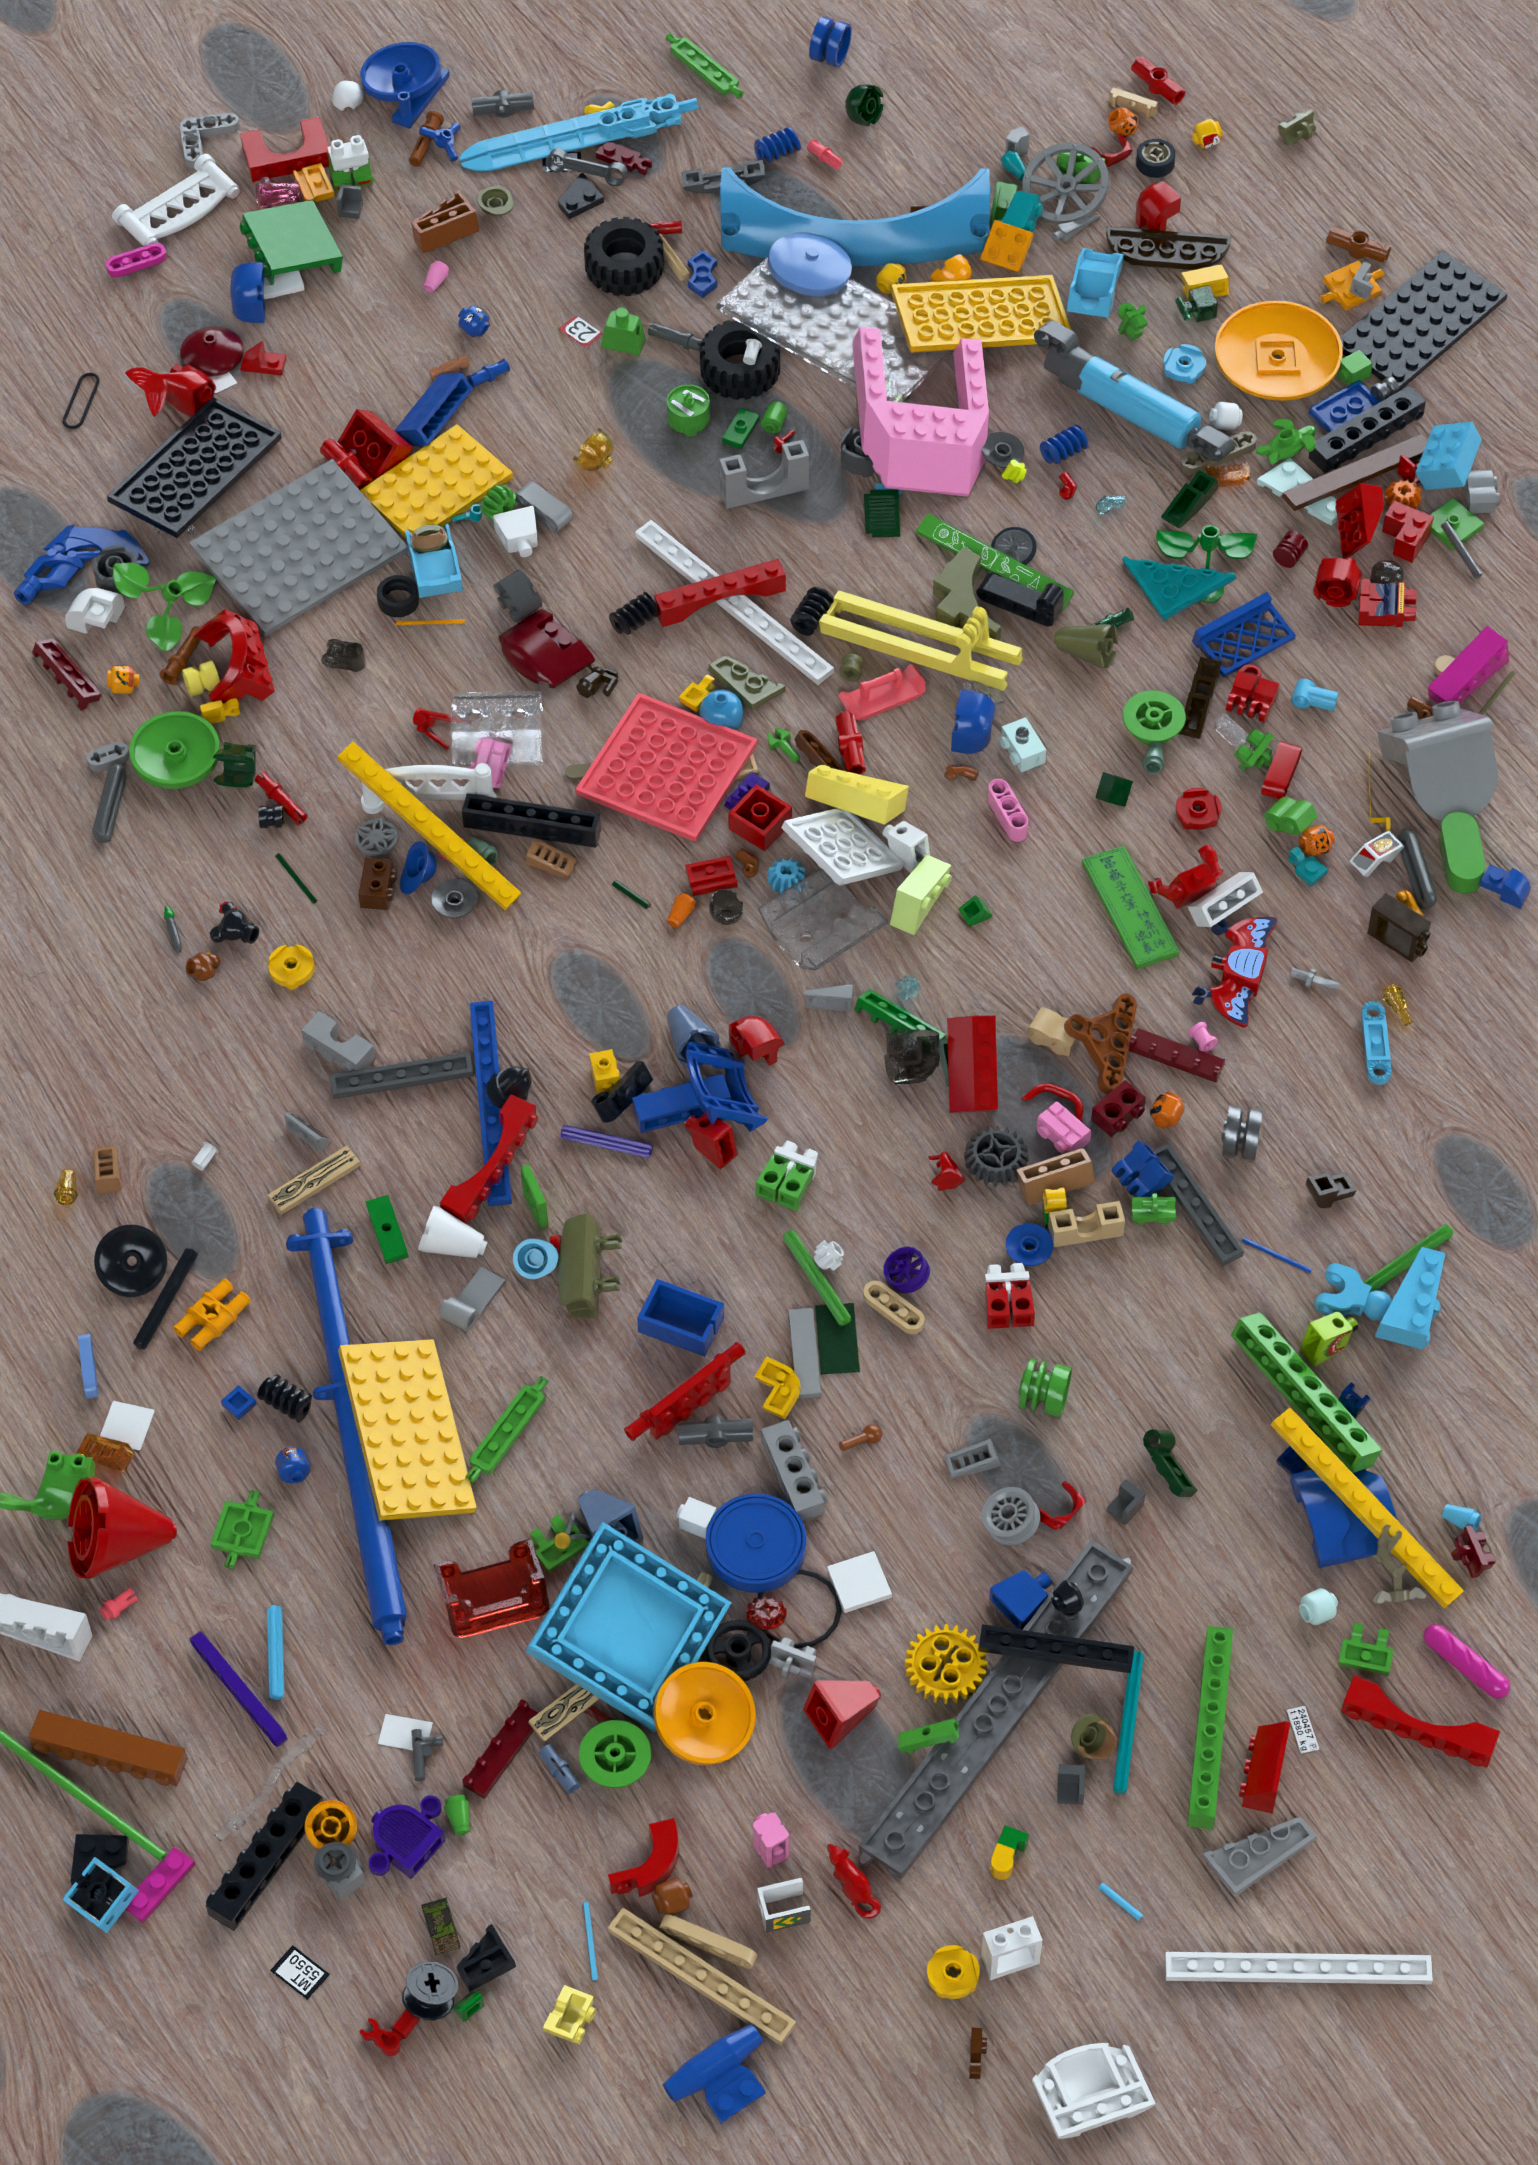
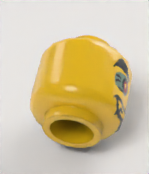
M898 263L886 264L876 276L878 289L884 294H891L890 290L893 284H905L907 282L905 268Z

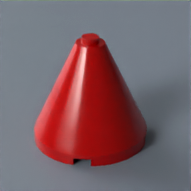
M86 1477V1479H81L74 1490L67 1526L73 1527V1542L68 1541L67 1544L70 1564L78 1578H94L171 1543L172 1539L176 1537L177 1526L171 1518L99 1478Z

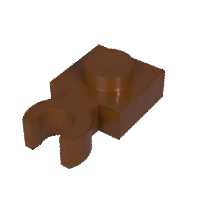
M972 2027L969 2079H980L981 2054H987V2038L982 2037V2028Z

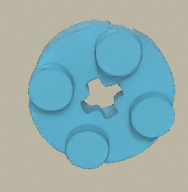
M1183 344L1174 350L1172 347L1164 356V374L1166 377L1176 381L1193 384L1204 374L1206 358L1202 356V351L1192 345ZM1184 361L1188 362V365H1182L1180 363H1184Z

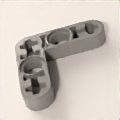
M222 113L182 120L180 131L186 165L194 168L195 161L203 155L200 137L236 132L240 126L238 116L234 113ZM206 124H214L211 128L205 127ZM189 141L197 142L195 145H187ZM191 153H195L196 158L192 159Z

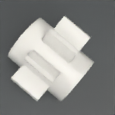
M824 1240L816 1246L817 1250L814 1251L816 1253L814 1260L821 1269L831 1268L834 1271L842 1265L841 1261H843L842 1256L844 1252L835 1241L827 1243Z

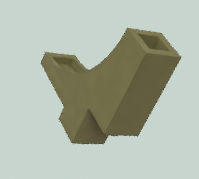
M965 547L956 554L933 580V594L938 599L943 600L936 608V621L954 627L961 626L962 628L967 623L968 618H972L975 607H979L972 587L975 578L981 571V556ZM988 617L989 638L1000 641L1001 626Z

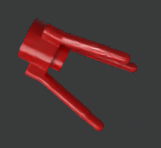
M418 708L413 716V724L418 725L417 731L424 733L446 750H449L450 747L428 731V727L432 728L436 720L471 726L470 722L450 718L448 714L428 711L423 708Z

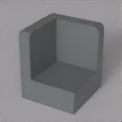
M341 184L337 196L339 217L359 219L363 206L361 187Z
M1125 1480L1119 1487V1495L1107 1507V1512L1126 1525L1144 1506L1145 1493L1128 1480Z
M1059 1764L1057 1802L1059 1804L1083 1805L1085 1765Z

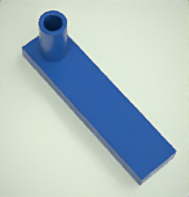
M441 68V75L437 83L429 91L416 98L410 99L408 92H400L398 94L399 108L392 116V123L411 129L449 78V70Z

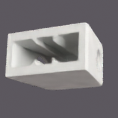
M529 506L493 515L495 532L507 552L519 551L521 557L530 556L533 552L532 548L538 546L534 507Z
M902 821L895 827L887 825L884 828L882 834L888 839L889 848L904 862L903 867L910 873L926 855L930 856L928 835L906 821Z

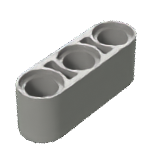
M532 481L515 493L517 505L521 508L533 506L535 519L554 532H558L573 519L571 510L565 504Z

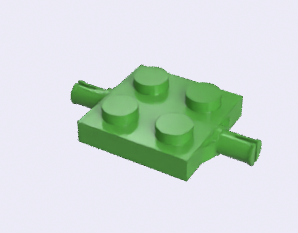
M250 1490L246 1503L225 1501L210 1543L211 1549L228 1553L224 1566L228 1569L229 1567L230 1569L235 1568L238 1556L259 1559L274 1518V1512L261 1509L256 1505L260 1496V1492L256 1490L255 1493L254 1490Z

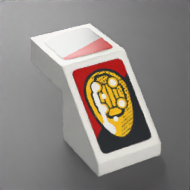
M1387 831L1365 843L1351 858L1350 863L1363 876L1368 877L1382 861L1390 863L1405 846L1390 831Z

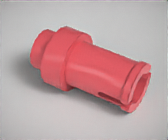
M127 1588L126 1591L113 1600L108 1599L105 1601L103 1607L99 1609L102 1617L106 1621L110 1618L114 1620L121 1615L120 1612L138 1601L137 1596H131L134 1594L133 1590Z

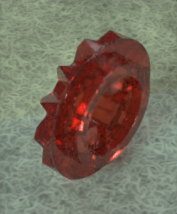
M764 1595L761 1599L754 1598L752 1603H748L746 1616L748 1621L755 1627L770 1630L781 1626L785 1622L787 1609L784 1608L783 1601H776L775 1596L767 1599ZM764 1608H767L770 1612L769 1617L763 1611Z

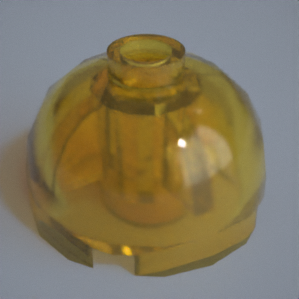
M601 428L597 429L598 435L594 432L578 450L581 453L579 458L574 456L572 460L584 470L592 472L599 470L601 467L606 469L613 461L611 455L614 451V444L612 439Z

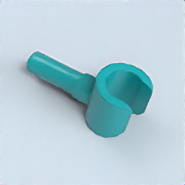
M479 504L472 505L470 512L452 517L453 522L471 519L474 522L480 521L483 513L480 512L481 506Z

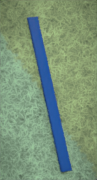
M1245 1237L1242 1239V1242L1308 1273L1312 1271L1311 1268Z

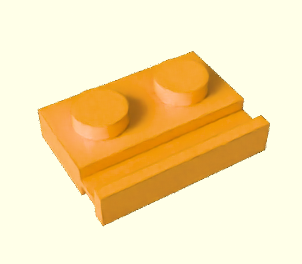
M322 163L302 168V171H293L294 179L304 201L313 200L318 202L335 197L334 190Z

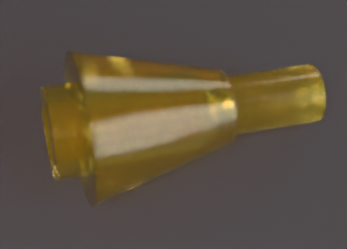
M1396 984L1387 986L1383 990L1384 993L1381 995V998L1400 1016L1404 1026L1410 1025L1413 1021L1407 1011L1402 986H1396Z

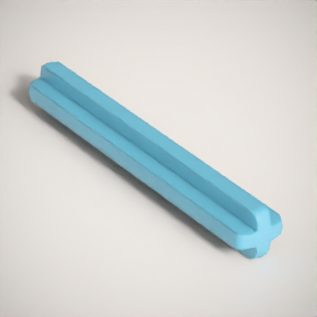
M272 1605L267 1609L269 1697L271 1700L278 1701L284 1698L283 1621L281 1606Z

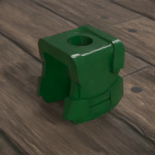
M224 742V749L218 750L213 756L217 761L224 762L223 773L216 776L214 782L217 785L246 788L252 786V778L256 774V745H237Z

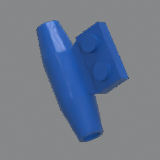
M750 2024L720 2038L686 2061L663 2083L664 2090L669 2098L676 2102L704 2089L707 2105L720 2124H722L763 2096L766 2092L753 2072L740 2065L763 2043L759 2032Z

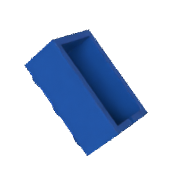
M657 1279L637 1317L638 1332L705 1357L714 1340V1335L717 1334L724 1320V1303Z

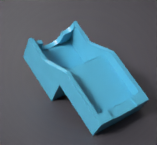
M1082 249L1077 259L1073 281L1069 290L1068 312L1109 317L1114 304L1116 283L1122 271L1124 254H1106L1094 252L1093 249Z
M446 524L443 528L448 537L444 550L418 554L411 547L410 539L412 534L405 530L414 580H416L419 598L463 591L460 569L449 524Z

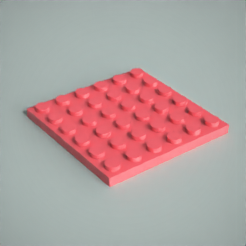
M638 692L575 789L576 795L697 842L757 747L758 739L723 725L712 724L703 717Z

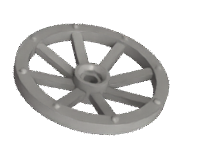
M1059 143L1044 149L1033 158L1024 173L1022 188L1023 192L1031 193V183L1054 188L1055 190L1041 196L1040 200L1043 204L1061 195L1055 214L1043 209V213L1039 218L1050 223L1063 224L1083 220L1092 215L1102 205L1109 189V174L1104 160L1092 148L1079 143ZM1070 152L1067 173L1062 174L1051 157L1060 153ZM1077 153L1085 155L1093 161L1078 175L1073 177ZM1046 161L1057 180L1053 181L1033 175L1038 167ZM1097 167L1099 168L1101 184H1078ZM1076 192H1098L1087 206L1076 194ZM1071 197L1080 210L1071 214H1062L1067 198Z

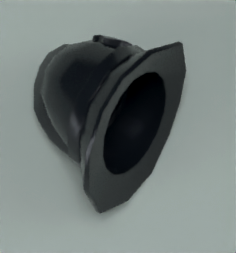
M514 1066L494 1074L487 1082V1095L492 1105L502 1109L510 1095L527 1101L532 1084L529 1069Z

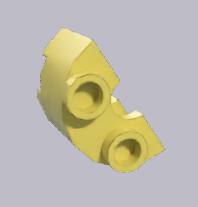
M564 1985L557 1998L553 2012H550L543 2026V2031L580 2045L585 2034V2029L583 2028L586 2022H592L596 2012V2008L592 2007L594 1996Z

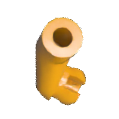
M1402 890L1396 893V900L1419 915L1424 916L1409 891Z

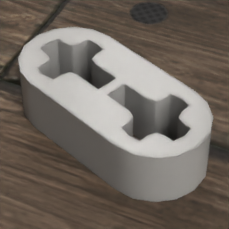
M115 742L90 751L87 755L89 768L94 772H101L115 764L122 765L126 763L130 757L128 746L123 742Z

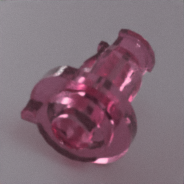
M261 177L260 183L256 184L257 203L263 209L272 208V204L288 203L295 200L300 202L298 196H301V188L298 181H295V183H270L268 177Z

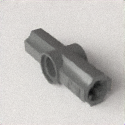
M499 90L493 96L471 98L473 116L496 114L498 117L505 118L514 111L534 110L532 92L510 94L506 90Z
M710 1416L704 1421L678 1423L679 1445L706 1444L711 1448H720L728 1442L753 1441L752 1419L726 1420L722 1416Z

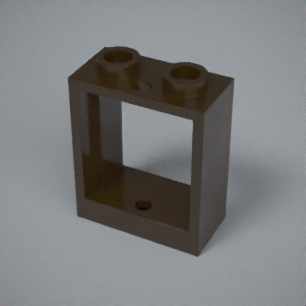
M1385 893L1372 907L1367 934L1413 963L1418 956L1422 957L1428 949L1427 940L1431 935L1429 932L1431 922Z

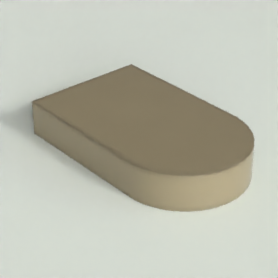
M590 763L570 765L566 768L565 775L570 780H581L591 765Z

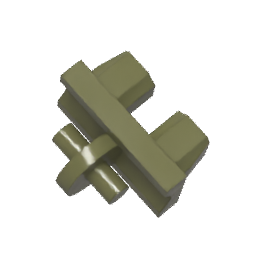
M1309 110L1304 114L1299 112L1294 115L1292 121L1288 123L1283 121L1278 124L1279 134L1283 136L1285 145L1289 146L1301 138L1307 140L1312 137V132L1316 130L1313 121V111Z

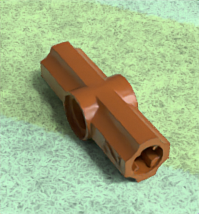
M1332 226L1326 239V243L1348 250L1349 255L1357 259L1368 257L1386 263L1391 252V246L1369 239V235L1360 230L1352 233Z

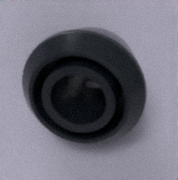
M1063 1580L1053 1591L1051 1601L1057 1611L1073 1613L1082 1610L1084 1600L1074 1582Z

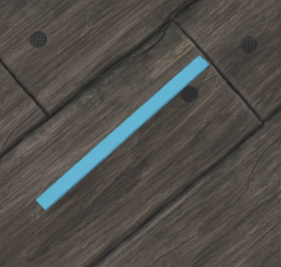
M583 1902L592 1980L596 1981L598 1976L589 1902Z

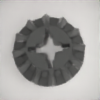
M328 1843L322 1846L315 1855V1870L318 1876L327 1882L336 1881L339 1883L345 1878L349 1879L350 1874L355 1870V1853L344 1843ZM329 1856L336 1861L341 1859V1869L336 1866L329 1868L331 1866Z

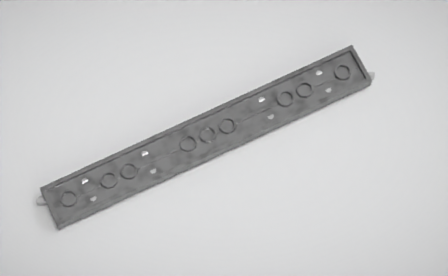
M1090 1540L1023 1630L1083 1639L1132 1574L1133 1566L1130 1565V1558L1122 1560ZM1063 1580L1074 1582L1080 1590L1084 1600L1081 1611L1063 1613L1062 1611H1057L1051 1601L1053 1591ZM1003 1655L955 1718L959 1723V1739H956L955 1743L947 1741L934 1745L859 1844V1852L862 1853L860 1866L865 1867L875 1859L888 1868L890 1875L902 1880L1063 1664Z

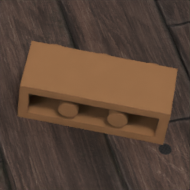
M1084 1148L1016 1169L1020 1192L1028 1205L1042 1201L1044 1189L1058 1190L1064 1187L1066 1193L1095 1183L1092 1161Z

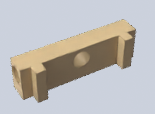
M1114 87L1110 91L1109 103H1112V107L1118 105L1145 114V118L1148 119L1150 116L1155 117L1158 110L1157 101Z

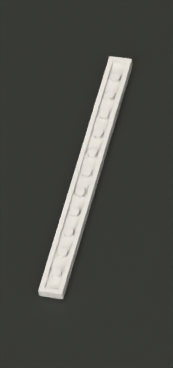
M652 520L635 531V537L691 583L720 576ZM736 595L715 601L817 685L834 673V667L745 595Z

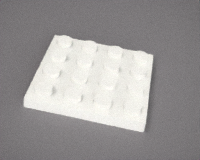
M838 808L786 820L781 827L839 886L900 871L904 865V862L855 814Z

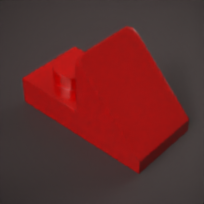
M261 341L244 353L240 370L282 376L286 363V354L265 352L264 342Z

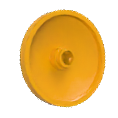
M696 1662L677 1669L663 1682L654 1702V1723L660 1739L674 1755L692 1764L715 1765L731 1759L745 1747L754 1730L756 1711L749 1688L736 1673L716 1663Z

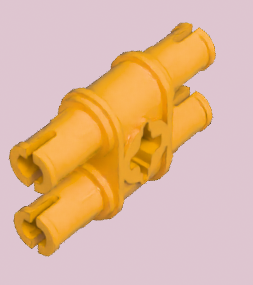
M223 1278L210 1292H204L202 1297L192 1307L187 1308L186 1315L172 1327L173 1331L180 1338H183L196 1325L203 1326L201 1331L190 1340L191 1345L200 1352L213 1338L221 1337L222 1332L232 1322L235 1323L237 1321V1315L251 1303L250 1298L241 1291L227 1305H223L221 1301L234 1289L233 1285Z

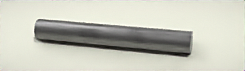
M1449 522L1443 523L1441 528L1474 578L1481 577L1482 572Z

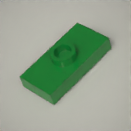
M740 408L722 437V443L742 449L759 422L760 415Z

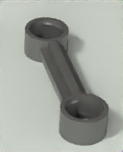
M559 148L553 149L546 158V166L552 172L559 173L564 169L600 176L604 177L612 186H620L628 175L626 166L620 162H613L606 166L569 157L564 150ZM551 157H559L563 161V165L555 164ZM610 170L619 171L622 178L613 177Z

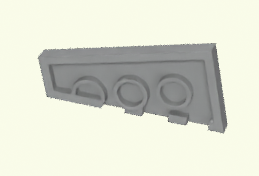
M1300 1816L1271 1827L1270 1830L1263 1833L1247 1836V1839L1223 1845L1221 1849L1205 1852L1202 1858L1232 1895L1236 1897L1316 1841L1317 1835Z

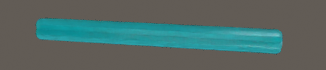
M1134 1651L1131 1674L1128 1673L1113 1785V1791L1120 1794H1125L1128 1786L1144 1654L1140 1651Z

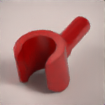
M794 430L789 431L781 438L779 436L774 438L775 445H773V449L777 453H782V444H786V441L795 434Z

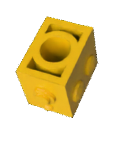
M613 1050L589 1053L590 1069L596 1094L609 1091L620 1080V1072L617 1069V1060L614 1057Z

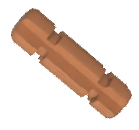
M462 355L457 357L458 360L453 359L439 365V368L436 366L430 369L429 372L433 381L439 374L455 373L460 370L459 368L469 367L470 364L467 356Z

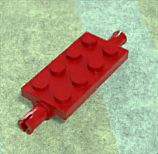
M735 1342L722 1354H716L714 1360L651 1409L641 1412L638 1419L624 1428L627 1437L631 1441H635L637 1437L650 1429V1434L656 1440L662 1435L666 1436L673 1430L676 1424L680 1421H686L694 1410L708 1404L716 1393L726 1390L731 1383L730 1365L746 1355L743 1346L739 1342Z

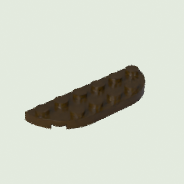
M1109 226L1106 229L1107 242L1112 251L1124 254L1123 260L1132 265L1187 270L1206 268L1219 262L1227 254L1231 243V236Z

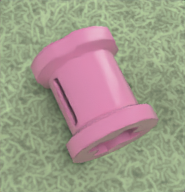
M1205 1022L1195 1024L1188 1031L1189 1037L1194 1038L1199 1045L1200 1051L1208 1052L1217 1045L1218 1039L1210 1034Z

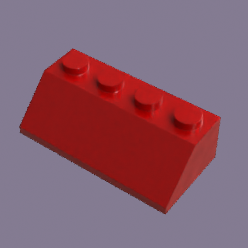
M996 1015L947 1018L949 1112H997Z

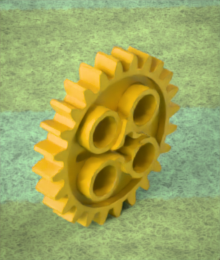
M945 1624L944 1630H940L935 1625L934 1632L926 1628L925 1637L917 1634V1642H910L911 1650H906V1657L908 1659H905V1667H907L906 1676L911 1677L910 1685L917 1684L916 1693L924 1690V1699L933 1695L934 1703H937L939 1698H943L944 1704L948 1703L949 1698L958 1703V1696L960 1695L967 1700V1691L974 1694L976 1692L975 1685L980 1686L983 1681L981 1678H986V1670L984 1669L987 1668L988 1661L984 1660L986 1659V1653L978 1652L979 1643L975 1644L976 1635L968 1638V1629L959 1633L958 1625L952 1631L949 1630L948 1624ZM943 1645L947 1647V1649L940 1651L936 1649V1647ZM954 1647H958L955 1650V1652L951 1655V1652L954 1649ZM961 1657H965L969 1659V1661L966 1663H962L958 1661V1659ZM926 1665L933 1666L934 1669L925 1670L923 1667ZM941 1673V1676L938 1679V1681H934L937 1678V1676ZM948 1677L955 1678L956 1681L950 1683L947 1682L945 1679Z

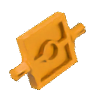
M1359 260L1324 276L1323 282L1328 287L1329 292L1321 295L1320 300L1325 304L1334 299L1347 311L1381 295L1382 289L1375 280L1384 277V272L1381 268L1372 273L1369 272L1372 275L1369 283L1373 285L1369 299L1366 300L1349 292L1353 277L1362 265Z

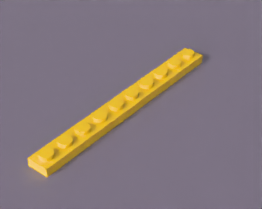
M355 742L348 745L337 756V760L503 910L506 911L520 897L521 892Z
M1290 1407L1271 1423V1426L1378 1539L1383 1526L1386 1524L1390 1525L1388 1530L1390 1537H1394L1397 1531L1402 1532L1401 1538L1390 1552L1401 1564H1405V1568L1444 1609L1464 1592Z

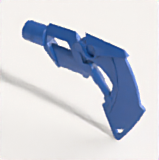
M74 524L69 525L44 548L47 551V555L39 556L25 572V579L14 591V596L20 603L29 605L41 590L66 587L67 585L65 584L78 569L84 566L82 561L94 559L103 548L109 546L125 547V550L132 551L136 557L137 564L141 566H148L149 559L138 543L125 530L114 531L97 527H74ZM87 547H95L100 550L76 552V550ZM45 567H53L45 578H37Z

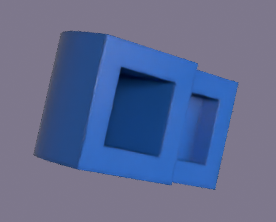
M1491 864L1480 882L1481 887L1500 894L1501 901L1520 909L1531 889L1528 879L1520 871L1512 868L1508 872Z

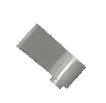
M480 1267L457 1299L451 1297L442 1302L439 1308L441 1319L465 1332L469 1331L505 1284V1279Z

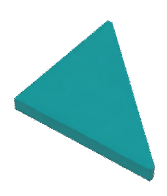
M1129 557L1122 558L1123 563L1163 621L1237 579L1234 572L1222 573L1213 569L1188 568L1186 565L1172 563L1167 565L1158 563V561L1144 559L1140 561L1129 559Z

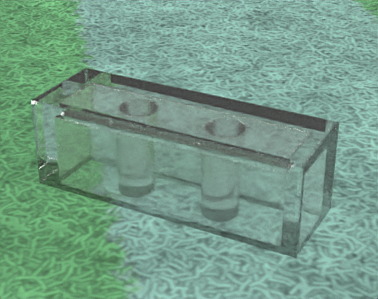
M1226 713L1215 719L1214 729L1233 747L1238 749L1244 744L1248 749L1252 748V745L1245 740L1248 733Z

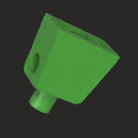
M618 308L616 311L610 312L605 325L601 348L640 356L646 341L640 317L628 314L626 308Z

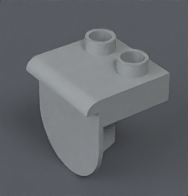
M1447 701L1432 706L1434 716L1418 720L1416 712H1409L1391 717L1392 727L1377 731L1382 757L1407 765L1413 796L1425 813L1443 821L1448 814L1453 812H1464L1474 817L1487 806L1495 792L1498 779L1497 763L1490 729H1494V726L1488 716L1461 709L1459 701Z

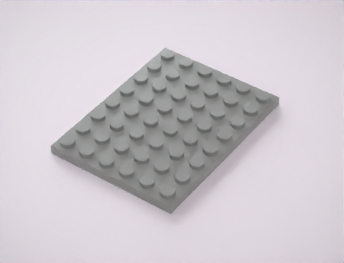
M333 459L189 542L192 551L249 619L256 623L258 629L265 637L408 552V546Z

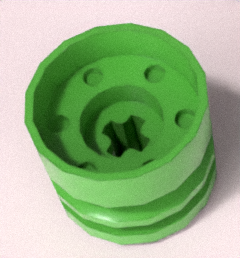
M1031 1358L1023 1372L1020 1383L1019 1408L1026 1410L1030 1399L1032 1400L1031 1411L1035 1412L1040 1402H1043L1046 1415L1061 1418L1070 1386L1072 1367L1056 1364L1052 1373L1049 1374L1047 1373V1361H1042L1039 1371H1036L1037 1359Z

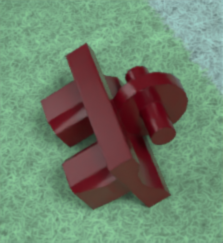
M1465 1526L1463 1533L1455 1538L1456 1542H1454L1456 1549L1452 1551L1451 1556L1455 1561L1461 1560L1463 1565H1466L1471 1578H1476L1484 1570L1491 1569L1496 1560L1493 1553H1484L1482 1550L1486 1544L1484 1532L1474 1531L1472 1526Z

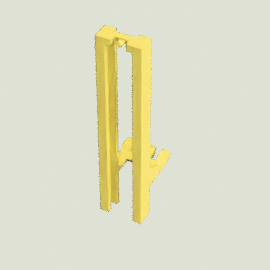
M838 590L831 607L819 620L820 632L1001 691H1004L1007 687L1005 678L1008 672L972 661L971 651L1018 666L1023 660L1022 648L989 638L987 612L981 606L975 607L972 618H968L963 629ZM844 610L957 646L961 651L958 655H953L837 618L835 613L839 614Z

